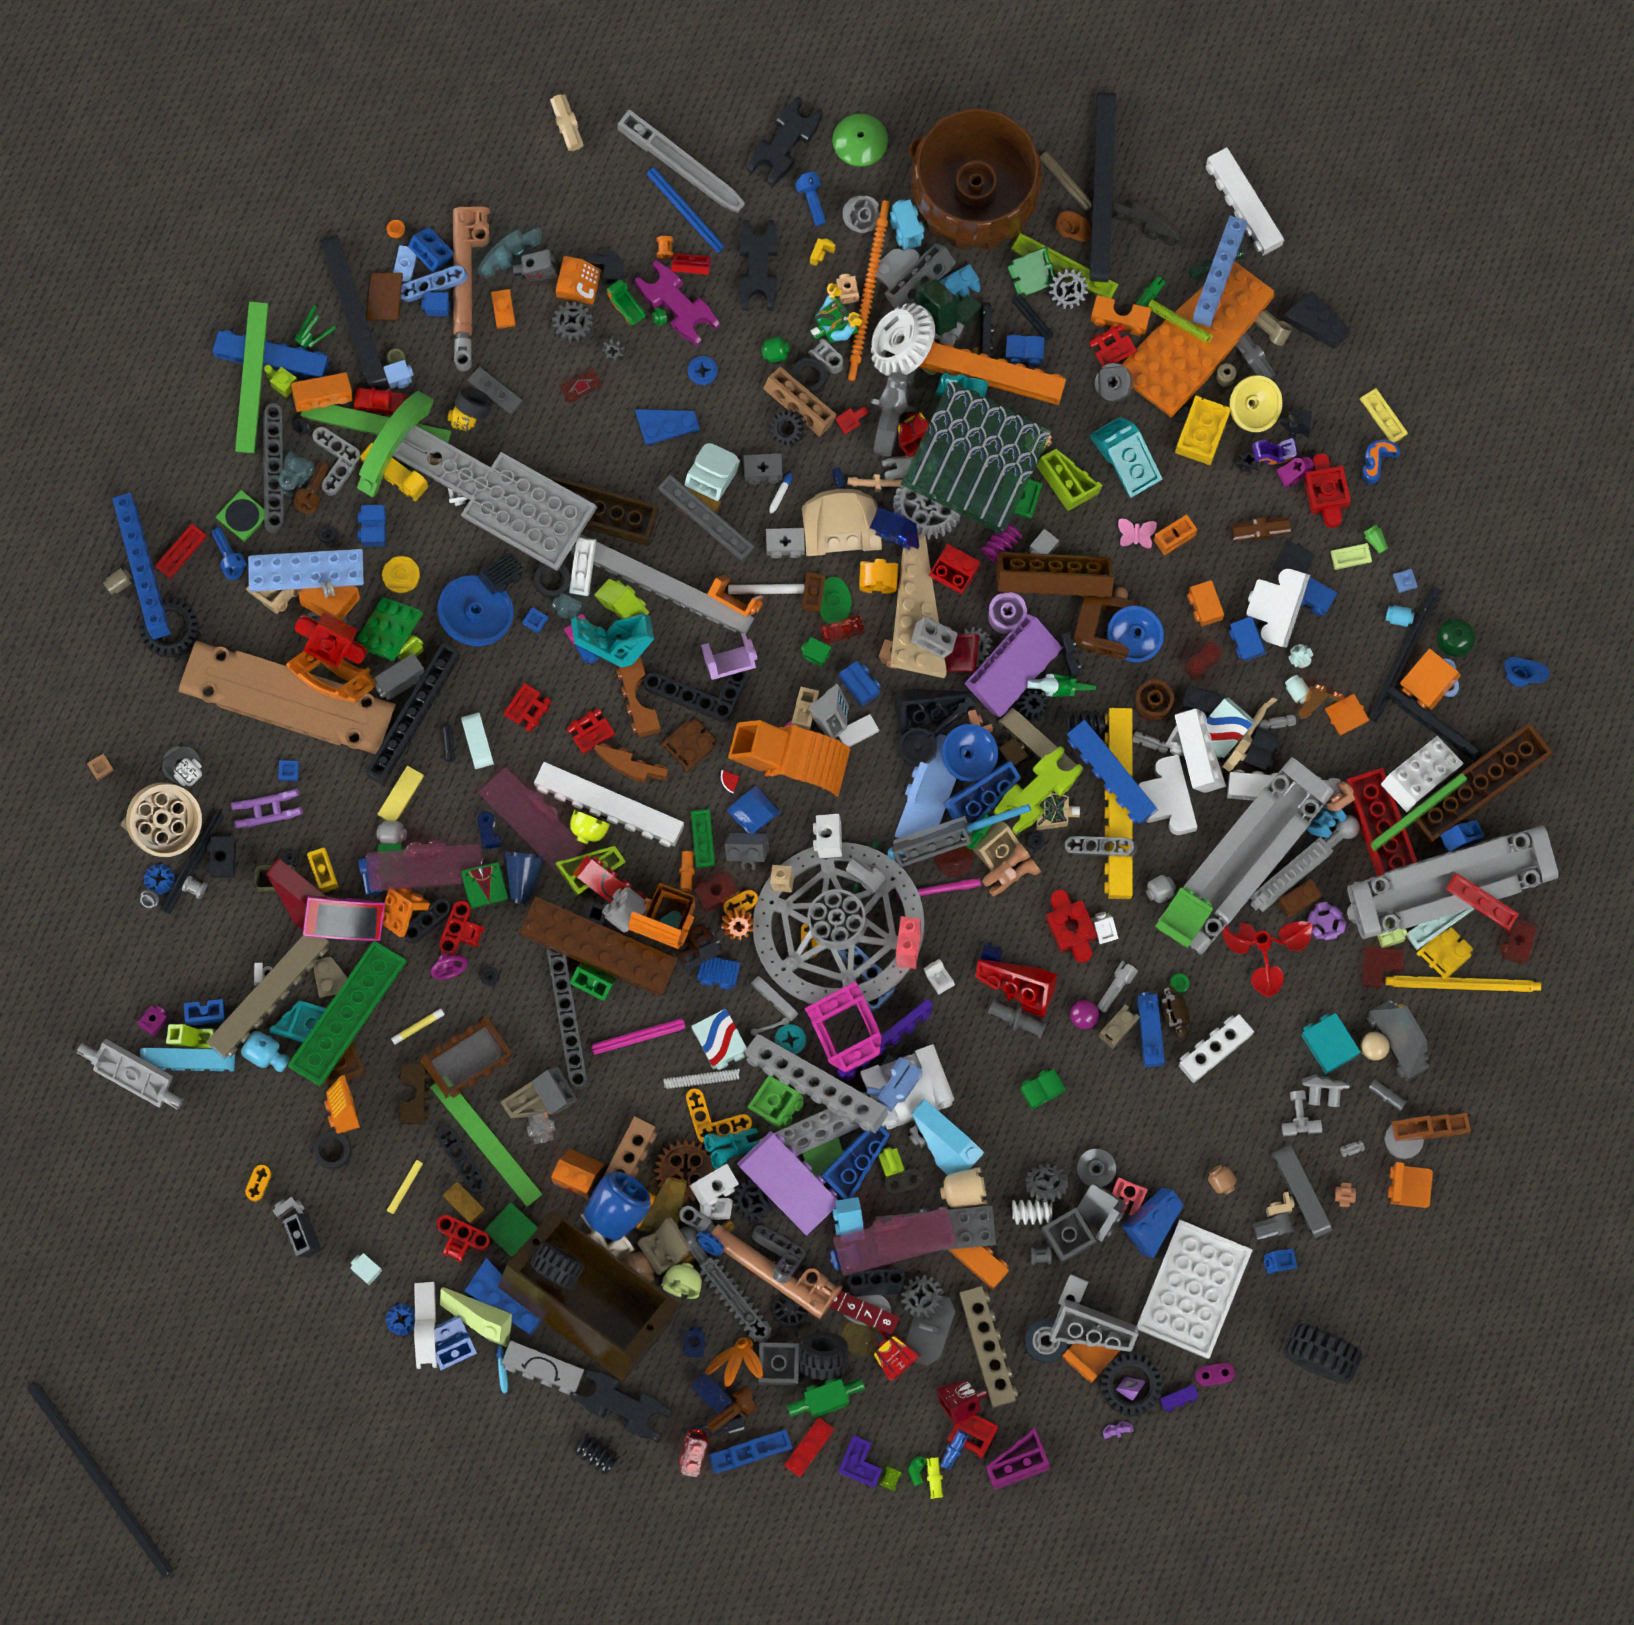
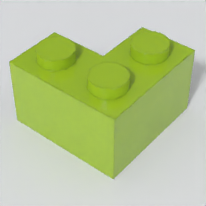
M608 579L594 595L605 608L613 611L620 619L643 613L648 615L649 613L645 608V602L639 597H635V591L628 585L625 587L618 580L615 582Z

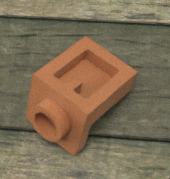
M976 710L968 711L967 716L970 724L982 726L981 715H977ZM992 724L983 726L988 732L993 731Z
M1344 782L1336 783L1340 793L1333 795L1330 798L1331 800L1326 803L1329 810L1339 811L1355 800L1353 789L1349 784Z

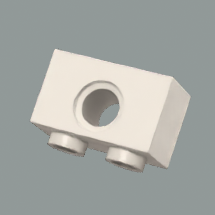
M839 814L817 815L816 823H813L814 835L817 834V840H813L814 851L818 852L819 858L842 857V829Z
M728 1164L696 1181L690 1185V1188L701 1206L706 1203L711 1206L719 1201L718 1196L724 1194L726 1197L735 1191L734 1187L739 1183ZM712 1182L718 1185V1191L712 1188Z

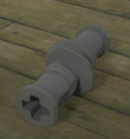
M997 999L993 1000L988 1011V1015L993 1014L1003 1021L1010 1022V1026L1013 1024V1031L1021 1027L1025 1031L1038 1035V1038H1041L1047 1026L1046 1022L1042 1023L1029 1015H1025V1013L1022 1014L1021 1006L1014 1010L1012 1007H1007L997 1002Z

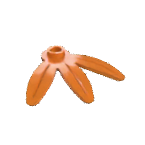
M740 1338L734 1347L716 1356L705 1370V1375H710L728 1361L724 1381L725 1386H730L736 1377L742 1358H744L749 1370L757 1378H762V1365L758 1356L753 1351L752 1339Z

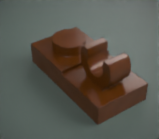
M806 573L801 609H805L808 612H820L825 575Z

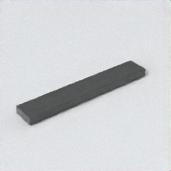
M671 474L657 487L663 495L741 562L755 549V546Z

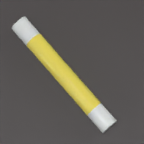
M439 1009L395 1035L391 1040L396 1045L445 1014L442 1009Z

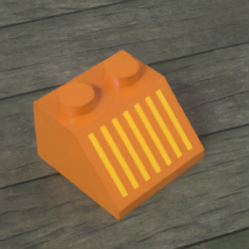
M342 1075L326 1092L328 1100L324 1101L327 1112L331 1111V1115L328 1116L330 1126L335 1127L337 1134L360 1127L352 1094L345 1075Z

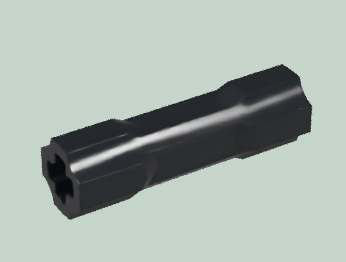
M740 1413L714 1433L707 1428V1424H697L683 1428L687 1445L723 1433L730 1434L744 1430Z

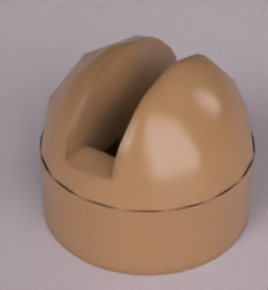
M1117 587L1113 592V597L1128 600V592L1123 587Z

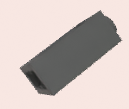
M412 653L376 676V684L374 686L381 699L386 698L389 702L416 685L425 671L417 657Z

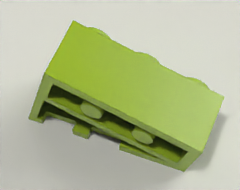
M1054 449L1040 458L1037 468L1066 510L1069 511L1097 495L1103 485L1095 482L1088 476L1087 472L1081 471L1074 465L1073 461L1059 450Z

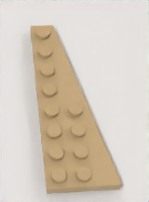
M905 530L890 666L944 678L947 673L945 658L942 659L911 642L915 625L925 616L933 618L938 623L939 620L932 578L929 577L931 569L926 537L924 535L920 539L919 533L913 537L912 530L908 533Z

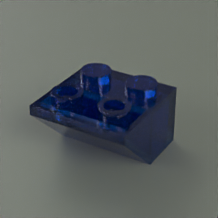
M878 507L869 527L876 531L875 535L883 539L886 538V541L895 545L898 544L908 550L911 547L919 549L917 523Z

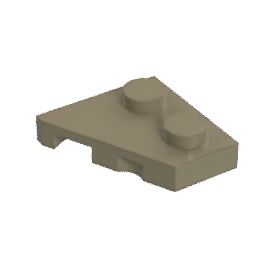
M332 957L315 960L316 964L313 969L319 998L336 996L348 977Z
M532 1082L500 1102L511 1119L550 1114Z

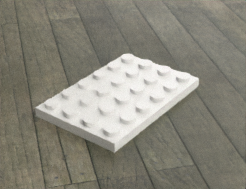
M1179 1220L1137 1324L1138 1330L1209 1359L1252 1249Z

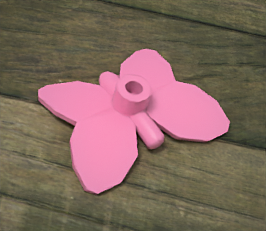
M1119 519L1118 527L1123 534L1120 545L1127 546L1133 542L1137 545L1139 542L1141 546L1151 548L1152 541L1150 536L1154 534L1157 523L1155 521H1148L1142 524L1139 529V524H1135L1134 528L1133 524L1127 519Z

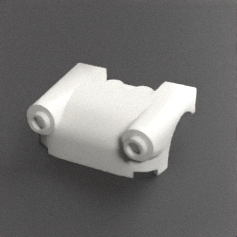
M933 1044L916 1050L914 1054L903 1057L910 1062L909 1067L913 1064L920 1068L922 1076L906 1100L897 1103L892 1112L888 1111V1116L881 1125L883 1128L892 1129L914 1121L911 1112L923 1098L938 1111L952 1105L954 1096ZM897 1060L880 1067L877 1065L861 1071V1077L866 1088L881 1089L882 1086H886L892 1077L891 1069ZM869 1095L870 1098L877 1101L878 1096Z

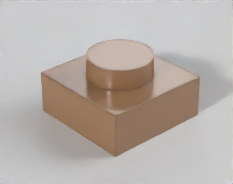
M104 754L87 763L97 781L114 771Z

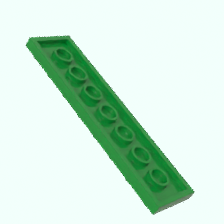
M373 941L291 1059L288 1067L321 1087L407 963L406 960Z

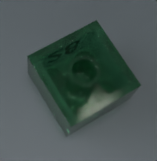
M937 279L919 286L917 305L922 306L932 315L935 333L940 336L957 328L959 298Z

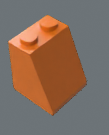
M569 1148L559 1159L551 1179L553 1184L589 1199L605 1164Z

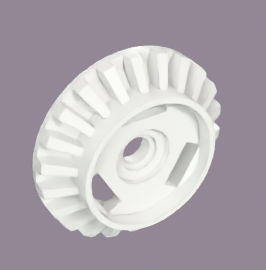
M904 304L902 308H895L894 311L889 312L881 319L874 331L871 353L873 354L872 361L881 373L886 376H890L891 372H900L907 375L924 361L931 349L935 335V324L930 312L917 304ZM905 336L903 342L900 344L899 342L901 338ZM890 352L895 354V356L887 358L885 353Z

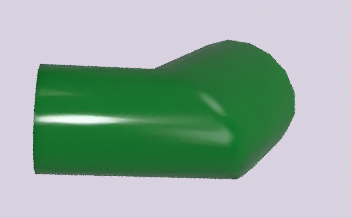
M922 1456L915 1457L908 1468L914 1486L923 1483L920 1472L926 1464V1459Z

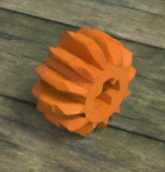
M734 907L733 913L727 910L728 916L722 917L724 923L721 924L722 929H725L724 934L726 936L730 935L732 940L737 936L738 940L741 941L742 935L748 938L747 931L752 932L753 927L751 925L754 924V920L751 919V913H746L744 908L738 912L737 907Z

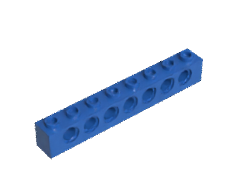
M131 493L114 497L112 499L147 631L152 639L169 635L171 631L136 501Z

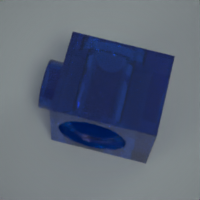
M690 1328V1331H685L684 1357L704 1358L705 1332H701L702 1329ZM696 1337L700 1339L701 1343L698 1347L694 1348L690 1346L689 1342L692 1338Z

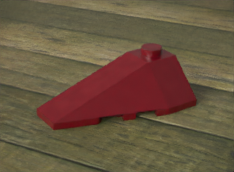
M277 858L266 874L275 891L278 892L282 899L284 907L287 908L291 920L303 930L308 896L327 897Z

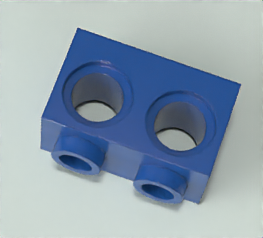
M430 227L413 235L408 246L432 272L446 266L454 253Z

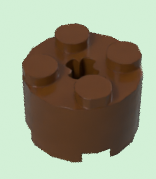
M1151 679L1139 687L1135 697L1137 713L1148 721H1160L1166 718L1174 703V693L1166 682L1159 679ZM1152 698H1156L1157 702L1153 703Z

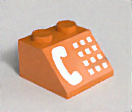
M564 256L557 282L556 296L593 305L601 269L582 259Z

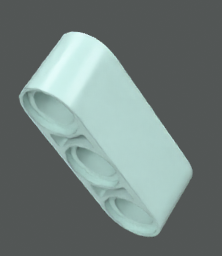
M480 713L461 717L475 769L494 765Z

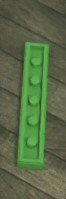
M1460 774L1381 834L1372 842V849L1374 851L1378 850L1463 785L1467 780L1465 775Z

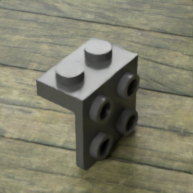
M1093 1183L1078 1205L1077 1210L1082 1218L1100 1229L1095 1238L1102 1242L1105 1236L1110 1237L1115 1227L1112 1225L1114 1222L1119 1223L1123 1217L1122 1209L1126 1203Z

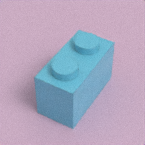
M859 1198L835 1201L836 1209H833L834 1221H838V1224H835L836 1236L840 1235L842 1243L865 1239Z

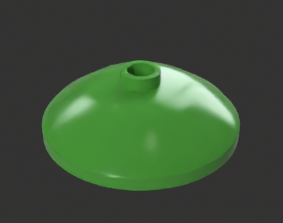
M853 114L844 118L836 126L833 133V147L836 154L841 160L852 166L863 167L874 164L882 158L888 146V134L884 125L875 117L867 114ZM861 133L864 136L859 138L857 135Z

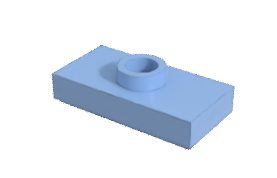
M400 245L393 273H403L402 284L412 280L417 256L409 247Z

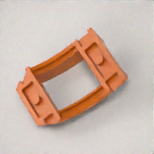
M303 651L286 664L287 669L308 687L322 695L338 700L355 703L370 692L376 684L375 678L372 679L369 673V668L362 669L343 659L336 669ZM323 664L338 677L348 682L340 688H335L318 680L309 672Z

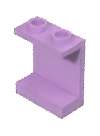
M745 633L741 634L744 647L713 655L708 643L701 645L704 660L712 680L756 668L754 660H757L756 651L753 648L751 639L747 640Z

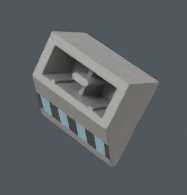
M836 684L808 708L817 727L826 736L834 739L847 729L849 705L839 685Z

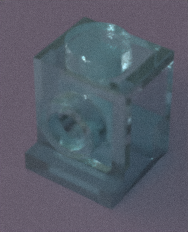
M561 593L559 598L556 597L554 599L552 608L557 611V615L565 619L570 617L571 621L575 616L578 617L582 609V602Z

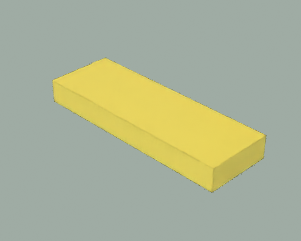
M1376 388L1360 398L1389 441L1395 443L1408 435L1406 429Z
M407 766L380 809L378 816L388 821H397L424 775Z

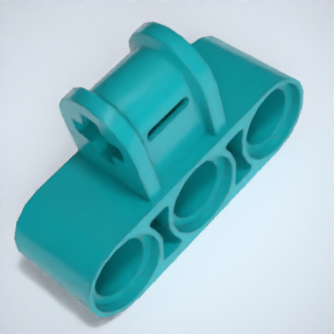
M944 373L940 377L936 394L949 398L947 394L948 385L951 389L950 399H952L954 390L949 383L951 381L955 386V393L965 391L966 396L970 398L966 392L967 389L974 398L972 400L985 398L989 383L981 379L968 378L963 374L956 376Z

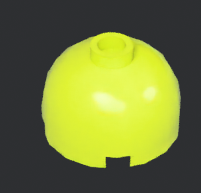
M574 810L570 821V828L578 836L577 840L588 844L589 841L597 842L601 840L610 826L606 822Z

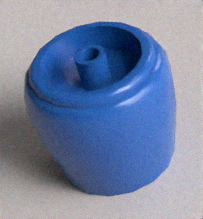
M611 1172L604 1176L595 1187L584 1210V1216L589 1225L599 1234L611 1240H620L646 1217L650 1210L651 1197L647 1189L634 1177L623 1172Z

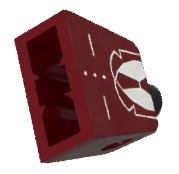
M966 1380L936 1389L940 1405L954 1425L979 1412L981 1409L979 1399L987 1396L983 1385L973 1389Z

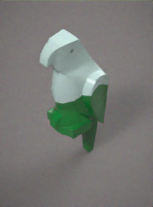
M1046 674V677L1042 679L1027 680V688L1041 689L1046 696L1051 697L1074 696L1075 690H1096L1095 685L1078 683L1076 678L1056 674Z

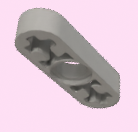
M757 976L751 982L753 987L768 1001L771 1000L774 1003L773 1006L790 1021L798 1015L795 1009L762 978Z

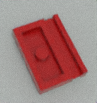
M674 253L671 271L708 275L711 256Z

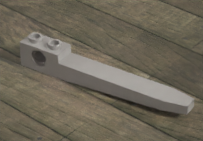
M628 110L619 121L618 131L646 152H651L718 204L736 213H739L745 205L744 201L730 186L631 110Z

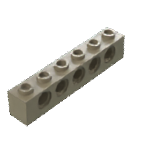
M982 1286L960 1292L959 1297L991 1406L995 1408L1016 1401L1015 1397L1018 1396L1015 1385L1011 1386L1009 1378L1012 1377L1010 1367L1006 1366L1004 1359L1007 1358L1004 1347L1000 1348L998 1342L1001 1336L999 1329L994 1328L993 1321L996 1319L993 1309L989 1310L987 1302H990L987 1290L983 1291ZM975 1304H980L984 1310L982 1313L976 1314L972 1307ZM986 1323L989 1326V1331L986 1333L980 1332L978 1325ZM986 1342H992L995 1349L988 1352L984 1349L983 1345ZM991 1361L999 1362L1000 1369L997 1371L991 1370L989 1363ZM997 1380L1005 1382L1006 1387L1003 1390L995 1387Z

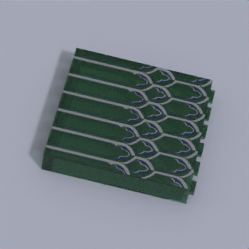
M949 381L900 485L1003 534L1010 523L1051 431L1043 424H1036L1030 421V418L1025 415L1019 416L1013 413L1014 411L1009 407H1001L997 405L996 401L990 398L985 399L978 392L963 388L958 382Z

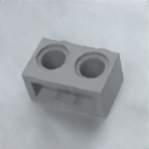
M925 616L916 623L911 642L943 659L952 653L957 633L951 630V628L936 622L933 618Z

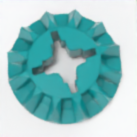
M785 1025L775 1035V1044L794 1055L801 1052L806 1043L805 1033L796 1025ZM788 1032L792 1038H799L793 1041V1048H791L789 1043L783 1042L788 1039Z

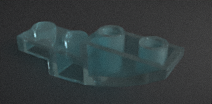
M537 227L523 235L518 229L498 242L488 252L478 267L479 277L488 278L495 273L494 271L510 267L513 262L512 254L518 255L524 251V248L530 245L531 247L538 245L543 239L540 228Z

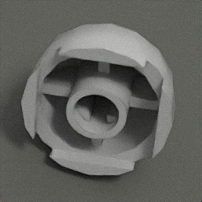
M864 195L854 196L849 199L842 211L845 225L858 233L874 230L877 226L876 221L880 217L878 203L874 198Z

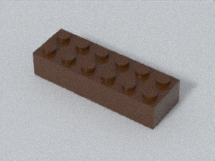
M998 552L996 563L998 591L1005 593L1021 592L1024 594L1040 593L1043 595L1112 597L1114 573L1111 557Z

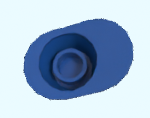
M1510 657L1504 664L1507 672L1506 679L1518 687H1525L1529 683H1542L1550 676L1548 668L1536 661Z

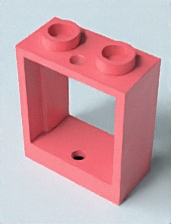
M901 916L896 949L897 967L912 969L917 967L921 938V920L919 918Z

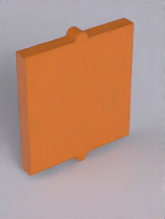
M1355 694L1325 708L1331 719L1330 723L1335 726L1340 736L1369 721L1363 710L1364 706L1360 705Z

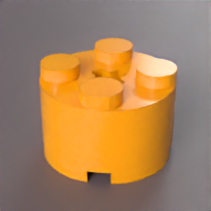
M875 559L874 563L868 561L860 562L859 589L866 593H872V590L882 591V594L896 592L898 564L886 563L885 559Z

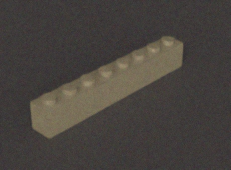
M303 935L207 1040V1045L224 1060L227 1056L231 1058L238 1050L236 1046L240 1042H246L251 1035L249 1032L254 1027L257 1029L264 1021L262 1018L267 1013L270 1015L275 1010L277 1001L279 999L284 1000L290 993L288 989L293 984L296 986L303 978L301 975L306 970L309 972L315 966L316 962L314 961L317 957H323L327 953L329 941L322 937Z

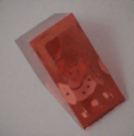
M860 615L820 627L826 645L865 633Z

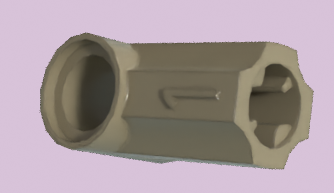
M1263 310L1255 320V324L1269 334V339L1279 346L1285 344L1293 330L1288 323L1279 321L1266 310Z

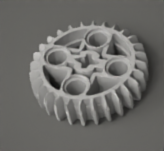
M928 470L924 476L921 473L915 485L912 483L916 476L912 474L911 482L910 479L906 478L905 484H900V489L896 490V495L894 496L893 508L895 509L894 515L897 516V522L902 521L901 528L907 526V533L912 530L913 537L917 533L920 534V539L924 535H927L928 540L931 535H934L937 539L938 533L944 537L945 530L950 533L951 526L955 528L957 525L956 521H960L963 502L961 501L962 495H958L959 488L955 489L951 497L952 503L942 499L944 492L948 495L950 494L955 483L953 482L950 486L949 477L944 480L942 473L936 484L940 491H933L931 494L929 492L937 477L936 473L934 472L933 475H929ZM921 485H927L925 491H922L916 487ZM907 496H914L915 499L909 500L907 499ZM905 507L914 511L912 518H909ZM946 510L950 514L944 515L941 511ZM923 519L925 522L918 523L916 520ZM932 519L940 522V524L929 526Z

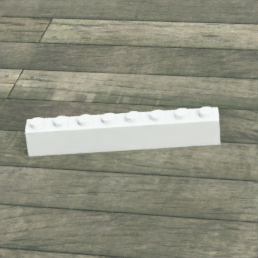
M543 762L534 781L539 792L543 794L552 793L555 795L554 798L565 802L566 799L572 802L571 805L578 809L583 807L589 809V813L594 816L600 817V815L607 817L606 820L610 823L617 824L619 822L625 825L624 828L631 832H635V830L640 831L643 837L650 840L656 838L660 840V844L666 847H670V845L675 847L684 828V822L545 762Z

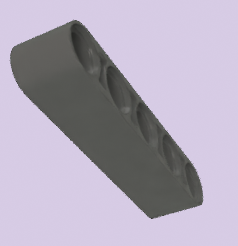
M1288 1145L1273 1152L1272 1157L1276 1159L1278 1163L1276 1165L1282 1177H1285V1183L1290 1193L1294 1195V1201L1299 1211H1302L1303 1219L1308 1229H1311L1313 1233V1239L1331 1232L1330 1222L1293 1148Z

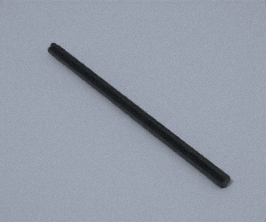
M38 1383L30 1385L28 1391L159 1573L164 1578L169 1576L173 1572L172 1568Z

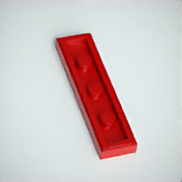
M1454 873L1445 889L1506 930H1510L1519 915L1458 873Z

